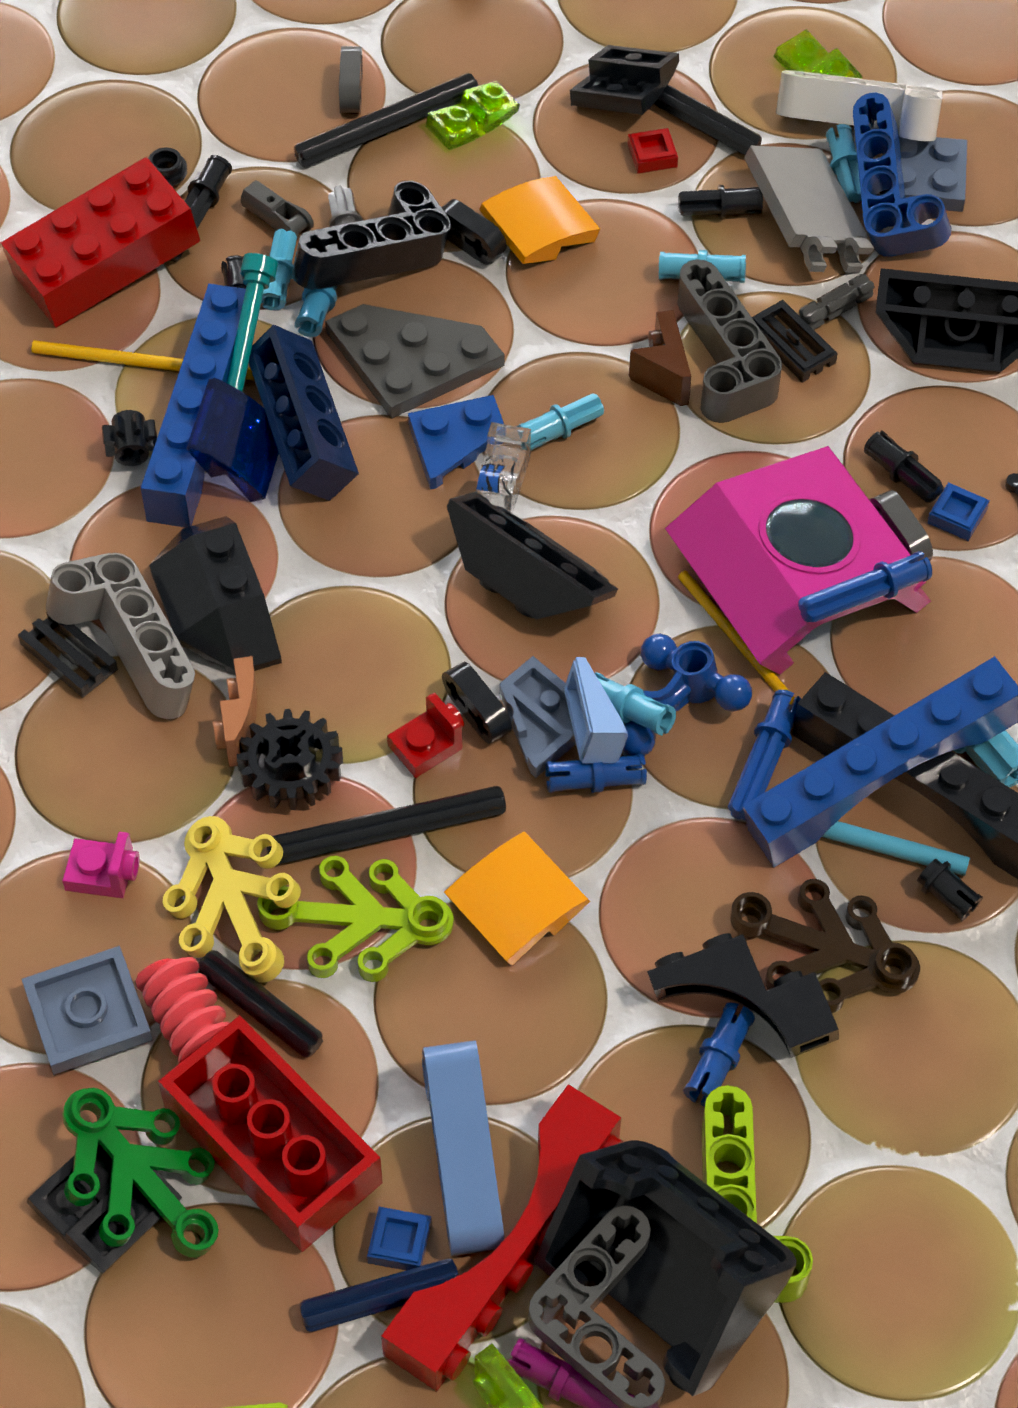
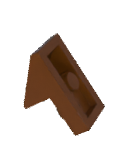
M674 310L656 312L655 330L648 333L649 347L633 349L630 352L629 377L635 383L679 406L689 405L692 376Z

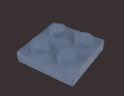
M899 136L905 198L932 194L943 201L945 210L963 212L966 193L967 140L936 137L935 141H916ZM890 190L881 191L880 196L886 194Z
M120 946L21 979L53 1075L153 1040Z

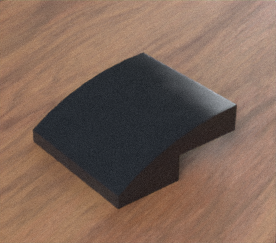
M607 45L588 59L590 75L570 89L571 106L643 115L658 100L669 84L680 61L679 53Z
M98 1143L94 1173L100 1180V1189L90 1204L76 1206L70 1203L65 1196L64 1187L73 1172L74 1156L27 1199V1204L74 1250L104 1274L162 1216L133 1184L130 1213L135 1222L133 1234L128 1242L120 1247H111L101 1240L99 1226L108 1213L112 1158ZM153 1170L156 1173V1175L163 1181V1183L169 1188V1190L175 1195V1197L180 1201L182 1199V1196L163 1178V1176L157 1170ZM75 1181L73 1183L75 1190L79 1193L88 1194L91 1192V1188L86 1182ZM112 1221L108 1223L112 1233L116 1235L126 1233L125 1227L120 1222Z

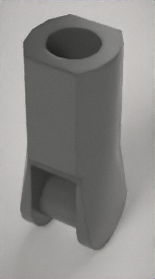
M255 180L243 189L241 195L242 206L269 224L275 231L278 229L293 231L298 240V234L301 231H309L314 227L313 219L305 209L286 201L259 181Z

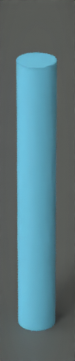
M837 821L822 836L926 866L936 858L942 864L948 861L951 864L950 871L962 876L966 875L970 860L968 856Z

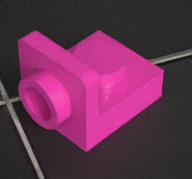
M119 831L115 844L74 838L62 880L65 891L123 899L128 880L135 881L140 861L139 852L133 851L130 833Z

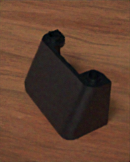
M631 1140L581 1154L533 1263L551 1276L608 1212L621 1206H630L642 1211L647 1217L651 1228L648 1247L640 1259L608 1294L672 1346L667 1350L662 1365L673 1385L692 1396L711 1389L787 1285L796 1267L797 1259L793 1252L669 1154L653 1144ZM617 1225L614 1226L616 1229L615 1240L606 1250L612 1259L614 1258L615 1249L623 1240L629 1239L634 1243L636 1242L634 1239L636 1228L629 1225L624 1230ZM589 1260L578 1264L573 1271L577 1281L589 1287L600 1284L606 1276L600 1264Z

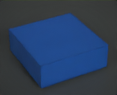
M948 482L929 513L927 523L969 541L985 515L990 500Z
M379 1206L367 1254L368 1264L400 1270H409L422 1266L432 1224L431 1216Z

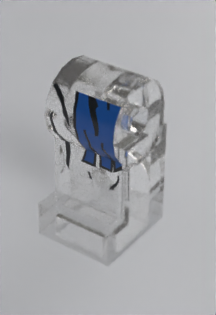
M491 422L487 435V447L481 465L482 469L479 474L476 492L486 497L491 504L503 507L511 513L515 508L531 457V429Z

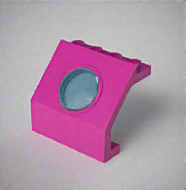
M829 446L717 482L665 528L758 663L779 675L794 663L787 652L812 630L824 623L890 599L899 601L916 613L931 602L921 588L926 581H921L898 590L897 596L890 599L881 596L817 622H805L802 619L801 611L798 607V602L802 597L873 571L875 564L881 561L889 564L911 555Z

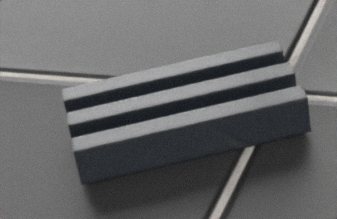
M784 300L777 302L752 317L779 355L782 363L802 383L809 379L811 372L815 375L822 372L825 364L829 367L836 364L838 353ZM777 315L790 329H786L775 316ZM801 339L817 356L811 354L799 340Z
M48 614L47 619L44 621L38 618L32 623L33 630L28 632L24 629L18 634L20 644L82 698L118 670L116 660L74 624L65 625L51 619ZM54 629L59 631L71 643H73L77 648H79L84 654H86L91 660H93L98 666H100L101 669H98L94 664H92L73 646H71L60 635H58L54 631ZM45 638L66 659L88 675L89 678L86 681L83 680L39 641Z

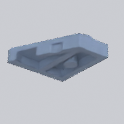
M532 656L499 684V695L510 718L529 771L537 778L545 771L547 761H557L576 744L564 692L565 682Z

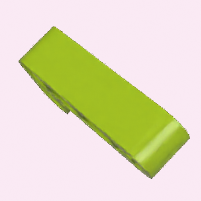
M730 1085L720 1086L710 1092L706 1098L701 1128L703 1182L757 1223L753 1107L751 1099L745 1091L738 1087ZM723 1115L730 1116V1121L733 1124L731 1134L723 1135ZM729 1161L738 1165L741 1170L737 1173H725L718 1169L716 1164ZM774 1236L793 1252L797 1259L795 1268L799 1272L796 1276L790 1277L787 1285L774 1303L793 1302L800 1298L807 1289L813 1264L812 1253L806 1243L798 1238Z

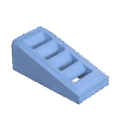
M576 657L573 660L566 680L564 692L579 759L582 763H616L619 761L628 738L627 730L585 657Z

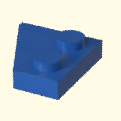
M494 395L408 413V425L430 490L443 484V476L457 466H461L463 469L477 460L480 453L493 449L506 439V428Z

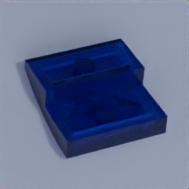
M217 378L209 379L186 450L211 478L227 475L250 502L266 499L279 455L265 410L255 400L230 384Z

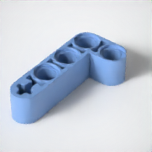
M476 1040L423 1047L422 1067L427 1101H429L450 1254L451 1256L495 1250L504 1240V1230Z

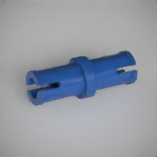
M643 754L621 756L618 762L612 764H603V762L582 763L581 760L547 761L545 764V777H550V781H546L547 790L549 793L562 790L590 788L591 792L594 793L602 792L604 787L645 785L647 770H634L641 769L642 765H646L645 757Z
M726 1003L711 1038L703 1040L699 1048L701 1058L689 1082L683 1089L684 1094L691 1101L696 1103L702 1090L704 1096L700 1105L705 1106L706 1098L710 1092L722 1086L728 1071L735 1070L740 1060L738 1050L750 1026L755 1021V1015L745 1006H743L737 1018L735 1013L739 1004Z

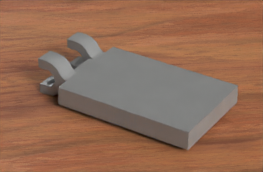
M751 145L744 159L788 246L801 248L809 272H824L827 264L823 258V253H835L837 250L845 273H860L863 265L859 260V254H871L874 247L867 238L868 236L822 149Z

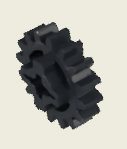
M285 709L283 719L276 720L271 713L265 714L267 725L261 727L258 724L252 723L249 726L251 738L241 737L239 741L241 753L237 754L238 771L241 773L242 785L244 787L252 786L253 798L256 801L268 795L271 808L275 809L281 800H287L290 810H296L299 799L304 798L310 806L315 805L314 793L319 791L327 796L331 794L330 780L340 781V765L344 763L342 747H339L337 731L328 732L326 719L322 718L313 724L311 723L310 711L305 710L298 719L292 717L290 709ZM318 750L322 754V760L319 765L315 761L316 751ZM261 754L265 755L264 767L262 769L258 764Z

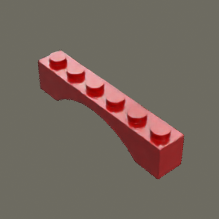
M568 1084L538 1124V1175L529 1203L512 1232L493 1253L469 1271L440 1285L413 1292L381 1335L383 1356L436 1392L446 1378L454 1381L461 1374L471 1356V1352L467 1349L477 1335L480 1333L485 1337L492 1331L502 1314L503 1309L499 1305L510 1290L518 1293L529 1279L534 1267L530 1262L539 1250L579 1156L623 1143V1140L619 1138L621 1117L571 1085Z

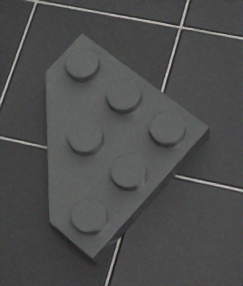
M366 304L357 306L325 321L328 336L391 419L505 366V354L480 325Z

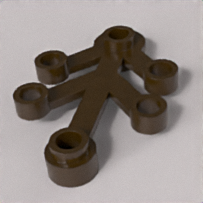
M809 879L801 885L798 902L804 911L814 914L822 931L772 914L769 900L756 892L743 893L732 904L730 921L732 927L739 934H743L745 937H756L764 933L814 951L789 962L776 961L772 963L767 969L765 979L768 990L775 988L773 984L775 980L772 976L779 973L786 975L791 972L802 971L803 976L813 972L819 974L845 963L862 968L863 970L840 980L825 978L819 981L823 992L832 991L838 996L836 1000H827L831 1012L835 1013L842 1008L844 1000L876 987L890 993H902L911 989L918 981L920 974L918 958L906 945L892 943L877 916L876 903L867 896L853 897L847 905L845 918L852 928L863 931L871 949L853 943L829 899V887L819 879ZM817 892L822 896V899L817 901L811 900L806 896V893ZM862 908L868 911L870 915L859 917L853 910ZM751 915L756 917L759 922L749 923L742 920V918ZM895 966L902 971V974H891L885 968Z

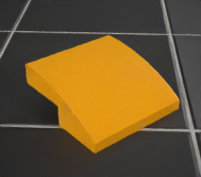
M557 176L540 178L509 188L484 201L479 208L482 215L499 228L505 237L506 244L522 264L556 260L562 246L595 242L600 231L599 226Z
M525 831L492 851L444 891L487 941L512 966L548 931L555 936L590 902Z

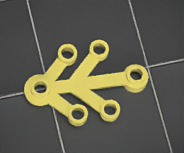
M215 816L204 817L196 821L189 828L185 836L184 846L190 859L180 883L171 886L165 892L163 906L176 918L183 919L189 917L197 907V897L195 895L209 867L213 876L212 884L196 922L186 926L180 933L179 944L181 948L193 958H202L211 951L214 945V931L224 907H226L242 944L239 952V965L241 969L257 982H269L282 971L284 955L270 939L261 936L244 894L272 900L278 907L287 908L298 901L301 894L300 886L286 873H278L268 878L233 870L227 858L228 856L252 859L261 868L270 869L281 861L283 848L271 835L262 834L255 839L232 835L230 826L223 819ZM210 835H212L211 838H210L206 843H204V841H205ZM272 846L268 855L260 857L263 849ZM289 885V889L284 895L277 896L281 887ZM186 896L184 902L180 906L175 907L176 901L180 897ZM198 935H202L201 941L196 946L191 947L193 939ZM263 951L261 957L258 960L253 961L254 957L259 952Z

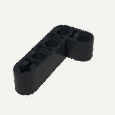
M415 181L399 182L394 187L388 216L303 233L299 238L293 265V280L304 288L316 290L434 266L442 260L451 222L432 193L424 185Z

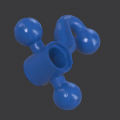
M661 633L653 634L644 640L640 655L643 662L649 668L657 671L667 668L674 671L673 678L665 688L659 691L643 690L645 696L665 705H670L676 711L680 710L688 702L703 703L711 700L713 697H715L717 703L724 710L731 712L740 711L749 705L752 699V687L748 680L737 674L726 676L718 674L713 651L706 643L689 641L677 648L676 643L668 635ZM633 721L623 722L628 733V738L623 748L625 754L628 756L643 754L645 756L651 752L656 739L654 731Z

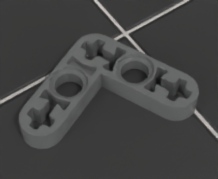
M630 1206L617 1207L608 1212L535 1292L530 1300L528 1321L531 1330L540 1340L619 1408H657L662 1400L665 1386L662 1371L650 1358L593 1311L640 1259L648 1247L651 1229L649 1221L642 1211ZM617 1225L623 1230L629 1225L636 1228L634 1235L636 1242L634 1243L629 1239L623 1240L615 1249L614 1258L612 1259L606 1250L615 1240L616 1229L614 1226ZM587 1260L600 1264L606 1275L603 1282L592 1287L579 1283L573 1272L578 1264ZM544 1304L550 1308H554L558 1304L563 1305V1319L573 1329L576 1328L579 1320L585 1322L576 1330L570 1344L564 1341L568 1337V1328L559 1320L553 1319L548 1324L542 1321L544 1315L542 1306ZM593 1336L605 1339L611 1346L612 1354L610 1358L599 1364L590 1363L585 1360L579 1349L585 1339ZM621 1356L628 1359L624 1363L623 1371L635 1381L640 1380L643 1376L649 1378V1397L641 1392L634 1398L629 1396L627 1393L630 1383L618 1371L613 1381L607 1378L616 1369Z

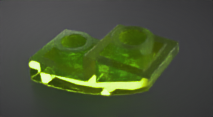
M807 29L778 46L773 56L786 70L863 78L838 48L828 53Z
M497 81L464 90L461 104L429 112L425 126L448 150L472 142L494 130L519 111L520 104Z

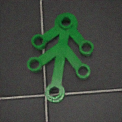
M84 1088L71 1094L62 1112L65 1127L76 1137L73 1172L64 1187L67 1200L76 1206H85L90 1204L96 1197L100 1189V1180L94 1173L99 1143L112 1158L108 1213L99 1226L101 1240L111 1247H120L126 1244L133 1234L135 1222L130 1213L134 1184L173 1229L171 1239L178 1252L193 1258L206 1254L218 1237L219 1229L215 1218L209 1212L202 1209L187 1210L153 1170L180 1173L186 1182L194 1185L202 1184L208 1179L214 1169L215 1162L211 1153L203 1148L182 1151L130 1144L119 1131L145 1132L148 1139L158 1145L168 1144L174 1139L180 1128L178 1115L170 1109L159 1108L153 1112L116 1107L111 1097L98 1088ZM84 1110L93 1112L97 1117V1121L92 1123L84 1120L80 1116V1112ZM157 1120L167 1122L171 1131L167 1133L160 1132L156 1129L154 1122ZM189 1161H200L204 1165L205 1171L200 1173L193 1171L189 1166ZM75 1181H84L90 1186L91 1192L88 1194L79 1193L75 1190L73 1183ZM112 1221L120 1222L125 1227L126 1233L123 1235L112 1233L108 1223ZM188 1230L196 1232L200 1237V1243L192 1244L188 1242L184 1237V1232Z

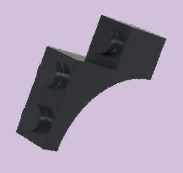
M730 933L715 936L702 944L703 950L688 956H684L683 952L669 954L655 962V969L647 971L658 1001L679 995L704 994L722 997L747 1007L759 1015L778 1034L791 1058L839 1040L838 1026L816 973L813 972L803 976L802 971L788 973L773 982L775 988L766 991L743 934L732 938Z

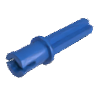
M917 551L908 557L889 564L881 561L875 564L873 571L802 597L798 602L801 617L805 622H817L881 596L888 599L897 596L898 590L931 579L932 566L928 557L924 558V553L921 551Z
M775 691L764 721L758 723L755 727L754 734L757 738L728 804L731 816L736 819L746 821L743 805L765 793L783 748H787L792 742L790 731L795 721L797 703L801 698L796 696L793 703L789 704L794 695L791 691Z

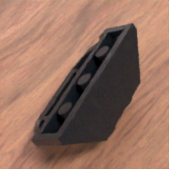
M880 269L875 313L913 364L1000 373L1018 359V282Z
M476 491L449 500L447 510L465 570L479 579V583L483 588L493 593H499L515 604V609L522 615L537 620L588 607L615 597L618 588L611 584L601 572L528 522L503 507L491 504L486 497Z
M227 516L181 529L149 565L169 624L180 644L201 657L224 666L226 671L235 676L234 659L252 656L254 671L282 663L265 596L237 524Z

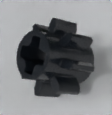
M124 410L113 416L112 425H102L103 444H105V454L107 457L115 455L116 461L124 466H137L147 461L149 451H153L157 440L154 419L145 421L142 413L135 410Z

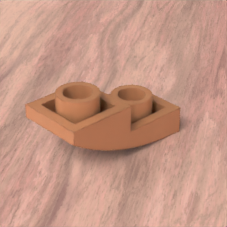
M252 656L234 659L236 678L227 679L229 700L220 701L222 720L213 721L217 750H227L229 767L238 766L237 754L241 753L239 741L241 737L251 738L249 726L256 721L257 689Z

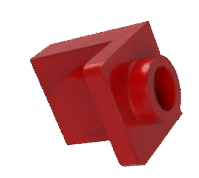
M434 692L426 697V712L388 734L387 744L410 773L417 778L462 750V728L464 727V721L453 704H445Z

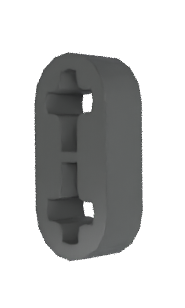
M341 46L339 74L340 113H361L363 80L362 46Z
M890 490L870 498V502L911 555L921 551L924 553V558L928 557L929 561H931L933 549L929 536L901 496L896 491Z

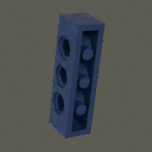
M273 324L252 345L249 365L290 486L330 501L359 475L313 342Z

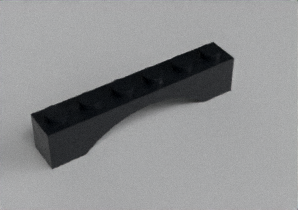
M825 672L797 703L792 735L824 756H827L895 715ZM952 751L925 761L894 778L940 807L978 843L994 865L1018 879V793Z

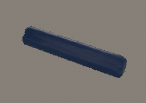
M447 1258L305 1299L300 1303V1312L304 1326L307 1331L313 1332L403 1306L413 1292L440 1285L459 1276L454 1261Z

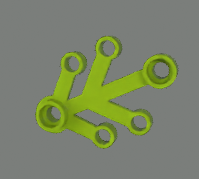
M329 856L321 862L319 867L320 880L326 888L339 890L352 905L297 901L294 905L283 908L288 911L287 913L271 915L270 913L274 909L281 907H278L272 900L258 897L257 901L260 920L271 929L283 930L290 927L294 922L348 926L326 943L316 944L308 951L309 971L318 978L332 976L338 969V960L381 928L398 930L380 946L368 947L358 956L360 976L366 981L378 982L386 977L390 962L416 943L435 945L444 941L451 934L454 925L453 913L445 902L434 896L420 897L399 875L397 865L387 859L377 860L370 866V886L378 893H389L402 909L383 907L349 871L348 862L340 856ZM334 868L343 871L338 877H331L326 874ZM381 872H388L392 875L386 881L376 878ZM281 887L277 896L284 895L289 887ZM426 919H432L437 922L436 925L431 927L420 925ZM320 956H327L332 959L326 965H317L314 962ZM369 960H378L382 963L377 969H369L364 966Z

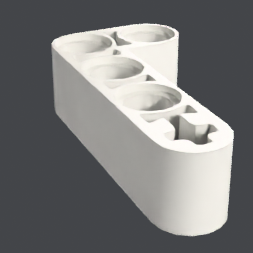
M785 70L781 73L776 113L790 118L854 126L853 106L862 95L877 92L883 94L889 100L900 137L916 141H935L942 104V91L923 86ZM877 120L874 121V127L872 128L879 129Z

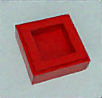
M668 128L628 134V147L637 174L678 167V155Z

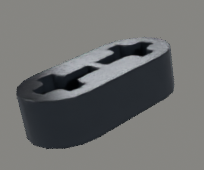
M451 199L441 207L451 222L447 240L483 264H489L506 251V240L499 228L473 209L456 199Z
M464 661L442 673V681L449 697L488 744L493 743L512 731L511 721L505 708L469 663Z

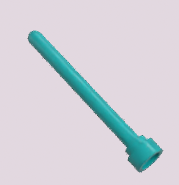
M247 253L243 256L240 274L244 277L243 284L246 285L212 449V456L218 462H224L230 456L263 291L269 288V284L274 282L278 261L264 254Z

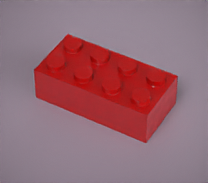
M144 157L0 243L13 275L54 327L57 328L199 243L201 240L191 208L147 157Z
M240 1015L158 1081L164 1108L170 1109L178 1115L180 1125L203 1149L211 1153L217 1164L301 1252L305 1251L383 1183L380 1156Z

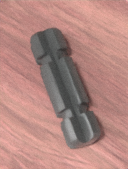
M860 274L848 281L849 286L847 283H844L817 298L818 303L812 301L799 309V316L814 330L825 324L823 319L830 321L855 307V301L860 304L871 298L874 294V283L865 274Z

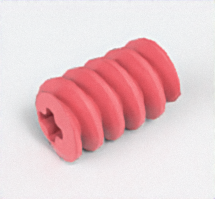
M193 957L158 960L139 972L135 980L137 989L143 992L144 1002L152 1008V1016L160 1024L161 1033L169 1041L170 1050L178 1057L179 1064L229 1024V1022H223L226 1017L224 1008L219 1005L214 1006L217 1001V995L213 990L206 989L208 979L206 975L197 973L199 963Z

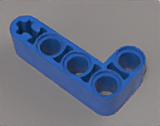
M877 92L862 95L853 106V121L863 220L874 250L884 257H893L942 246L948 241L952 229L943 201L932 194L905 198L898 126L889 100L883 94ZM877 120L879 129H872L874 121ZM886 153L880 158L873 159L878 154ZM883 190H890L884 195L876 196ZM936 218L933 223L922 225L926 220ZM894 227L889 232L880 233L884 228Z

